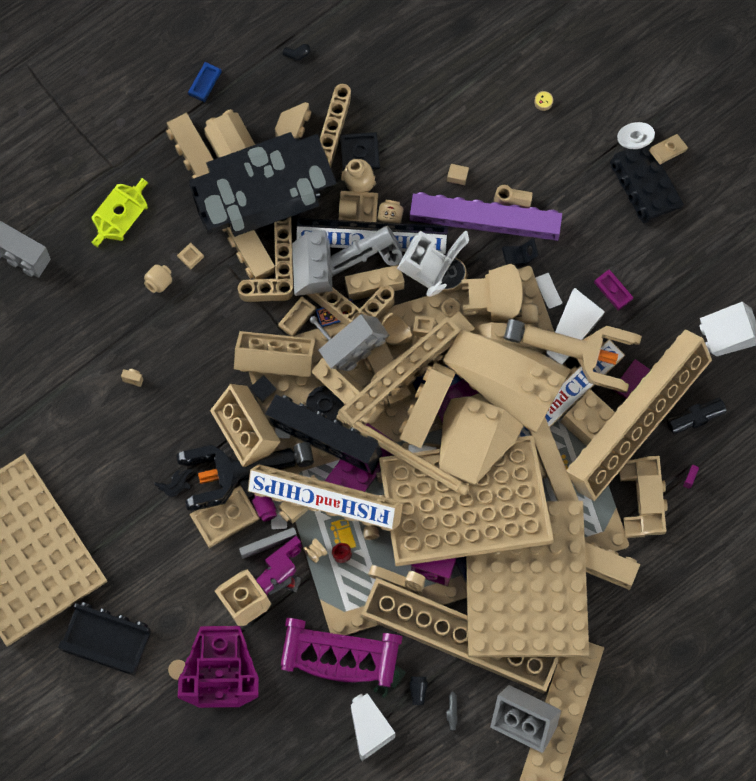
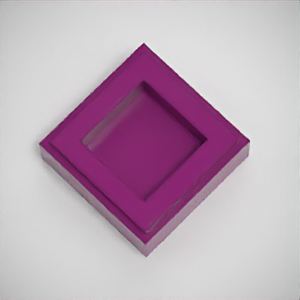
M691 466L683 487L691 488L699 467Z

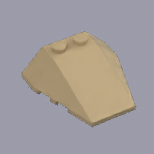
M471 397L451 399L443 417L439 469L456 479L476 485L491 469L492 465L498 459L500 460L504 453L516 443L523 425L506 410Z

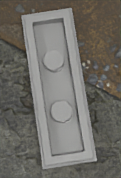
M290 528L241 547L239 550L242 559L289 542L297 536L295 528Z

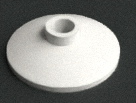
M635 122L621 128L617 138L619 144L625 148L640 149L646 147L654 140L655 132L650 125Z

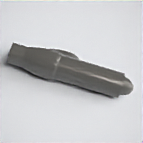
M454 691L449 695V709L447 710V721H449L450 731H456L457 695Z

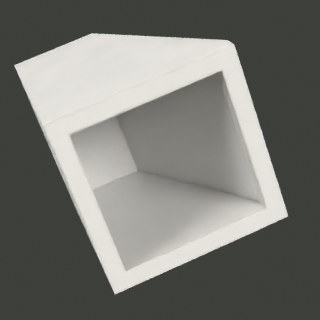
M744 302L700 318L702 323L699 325L703 335H706L708 341L706 346L709 353L712 352L715 356H720L756 346V319L752 308Z
M368 693L364 696L362 694L358 695L352 700L353 703L351 704L357 745L362 761L395 738L394 730Z

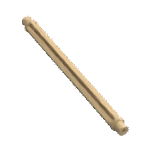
M338 414L336 419L342 422L344 426L351 428V426ZM358 421L352 426V428L361 432L360 435L366 438L371 436L377 439L380 447L435 480L440 481L455 492H460L463 495L468 493L469 487L464 485L462 481L445 473L411 451L406 450L362 422Z

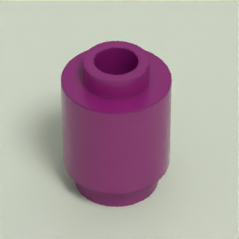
M254 495L255 498L252 502L259 518H262L263 522L277 517V509L271 497Z

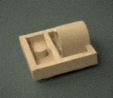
M341 191L339 220L376 222L378 193Z

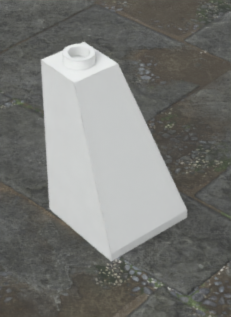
M574 288L555 333L583 340L603 317L604 311ZM549 350L546 353L547 357L562 365L570 357Z

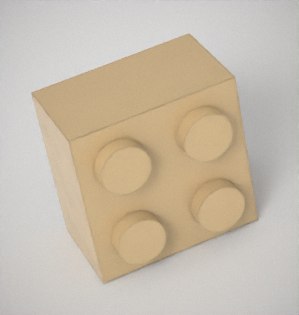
M589 389L560 422L587 446L615 412Z

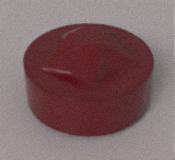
M339 543L333 547L332 556L336 562L345 563L352 557V551L348 544Z

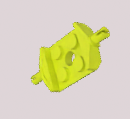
M141 178L139 183L133 187L117 184L91 217L98 230V235L91 242L94 246L98 247L106 238L123 241V236L144 209H148L147 203L141 195V191L148 184L146 180ZM121 206L124 208L122 214L114 213L116 207Z

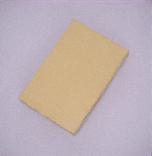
M241 485L233 489L232 495L225 504L196 510L190 514L209 548L260 520Z

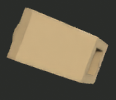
M305 102L281 113L275 127L276 137L291 132L294 138H302L305 130L303 125L305 121H309L311 116L309 103Z

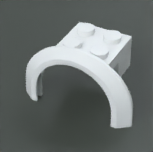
M420 231L411 240L397 269L428 288V297L439 294L447 285H441L447 269L460 250L469 242L468 232L465 231L455 241L445 256L433 248L436 240Z

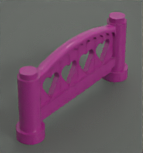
M286 618L285 627H287L281 660V670L293 672L294 668H299L314 676L339 682L379 681V686L390 687L393 683L398 646L402 644L403 636L383 633L382 641L307 630L305 629L306 621ZM312 644L317 654V660L315 662H311L309 659L303 661L301 655ZM332 647L337 659L336 664L330 665L329 662L322 664L321 657ZM351 650L356 666L354 668H349L348 665L342 667L340 661ZM370 653L376 669L374 671H369L368 669L361 670L359 667L360 663Z

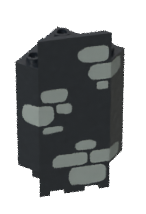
M291 132L206 162L209 173L189 180L191 193L207 234L209 235L229 227L234 237L318 207V198H320L318 190L336 184L318 134L298 140V138L293 137Z

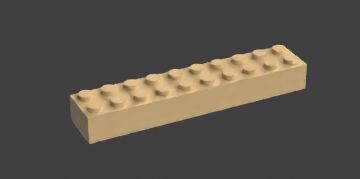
M685 329L676 338L672 346L665 351L662 358L653 365L651 371L641 380L635 390L629 394L625 402L617 408L614 415L606 421L603 428L593 437L587 447L581 451L577 459L569 465L566 472L577 492L595 501L709 365L712 358L702 337Z
M376 578L360 616L543 694L548 688L560 658L468 657L467 615L379 578Z

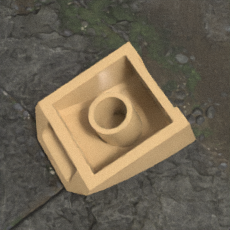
M248 569L239 572L215 590V593L238 626L247 625L264 612H267L271 605L267 595Z

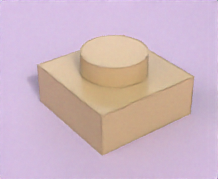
M123 369L121 374L122 381L141 387L143 377L140 372L134 369H129V371Z

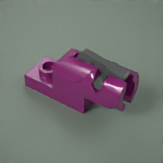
M297 536L265 559L270 569H266L256 579V582L266 595H271L291 584V577L295 574L296 567L289 558L298 555L302 548L301 541Z

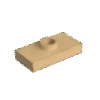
M676 134L652 146L649 151L661 165L682 154L688 147Z
M301 297L280 321L278 327L294 337L317 310V307Z

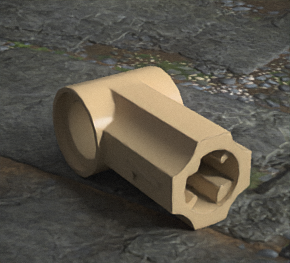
M501 185L496 190L494 202L501 203L504 206L519 205L521 208L527 209L531 206L532 192L511 189L507 185ZM499 194H505L508 198H501Z

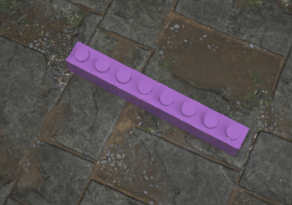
M423 192L413 193L410 211V221L557 241L560 235L562 213H558L556 210L542 211L536 207L527 209L521 208L519 205L504 206L498 202L489 204L481 200L467 201L460 197L452 199L444 195L429 196Z

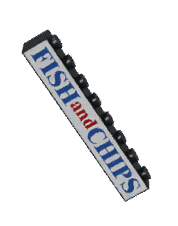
M297 218L296 240L307 232L326 230L330 240V248L343 250L352 245L354 240L359 241L383 227L389 226L402 247V254L406 252L411 240L422 231L436 240L433 248L446 255L448 226ZM390 245L388 246L389 251L392 252V246Z

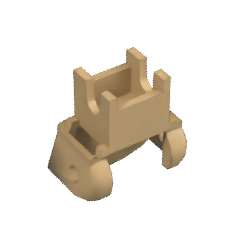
M508 264L489 270V274H486L485 278L462 280V292L469 291L470 304L463 305L464 317L487 316L494 323H508V319L514 320V317L518 316L522 305L523 289L519 271L514 265Z

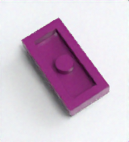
M607 270L594 281L595 285L618 311L633 300V296L610 270Z

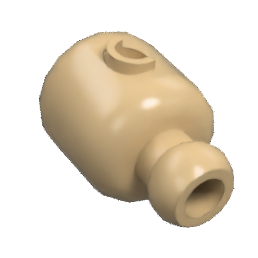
M353 159L342 171L341 180L345 181L347 188L352 192H369L373 185L376 184L372 168L364 160Z

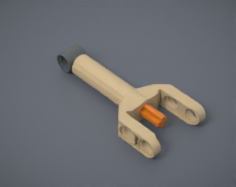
M508 319L504 339L511 342L520 343L522 339L524 344L577 358L589 383L620 392H627L629 384L625 383L622 379L593 372L596 368L597 360L616 365L618 354L601 349L603 338L628 345H639L642 336L632 332L605 326L592 335L580 340L530 325L525 327V323L513 319Z

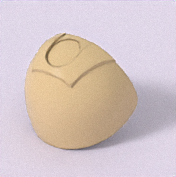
M392 312L384 318L382 325L390 335L385 339L386 343L398 346L407 343L413 338L411 329L399 315Z

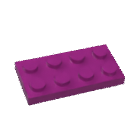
M369 423L366 424V426H368V427L372 428L373 430L377 431L378 433L384 435L382 432H380L379 430H377L375 427H373V426L370 425ZM380 447L383 453L382 457L393 455L392 453ZM340 459L325 479V482L366 492L377 477L376 473L381 471L380 463H378L373 474H370Z

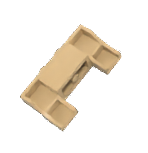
M648 456L629 460L619 471L620 481H636L639 516L624 517L625 538L665 534L667 500L663 499L666 485L665 480L662 481L660 456Z

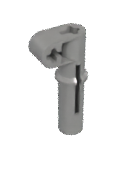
M385 226L359 241L354 240L352 245L332 255V277L361 261L366 262L368 257L377 252L380 253L388 265H398L402 260V247L389 226ZM390 245L392 246V253L389 251L388 246Z

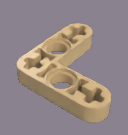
M371 565L368 576L373 579L379 578L417 595L422 594L425 586V577L413 571H409L407 577H404L384 568Z

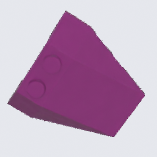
M200 626L192 645L191 653L186 659L183 672L178 678V698L199 708L241 707L258 698L259 677L255 671L240 626Z

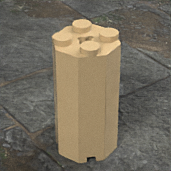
M232 109L227 110L220 117H214L206 121L205 135L218 158L255 145L239 114L234 113Z

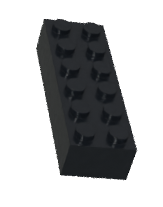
M277 394L275 395L265 413L271 426L301 441L308 442L310 445L363 471L373 474L379 463V458L383 456L377 439L371 436L366 438L360 435L361 432L352 427L348 429L336 419L331 421L326 418L325 414L319 411L314 413L305 404L299 403L298 405L292 402L293 400L286 395H282V397Z

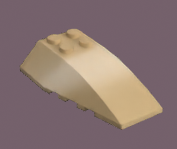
M464 330L458 333L442 361L451 370L455 371L461 379L466 380L472 389L477 390L488 403L506 410L523 427L534 433L539 429L571 369L538 351Z

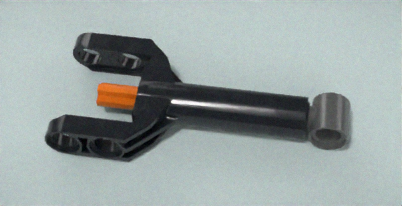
M308 442L298 443L293 449L287 448L274 451L269 456L246 467H242L239 460L228 457L222 450L213 445L183 451L176 455L178 464L186 466L215 460L217 469L200 472L198 476L200 484L219 480L221 489L192 495L185 501L188 511L225 504L232 495L234 486L239 479L250 477V469L258 464L283 470L295 467L296 463L298 467H307L314 463L311 445Z

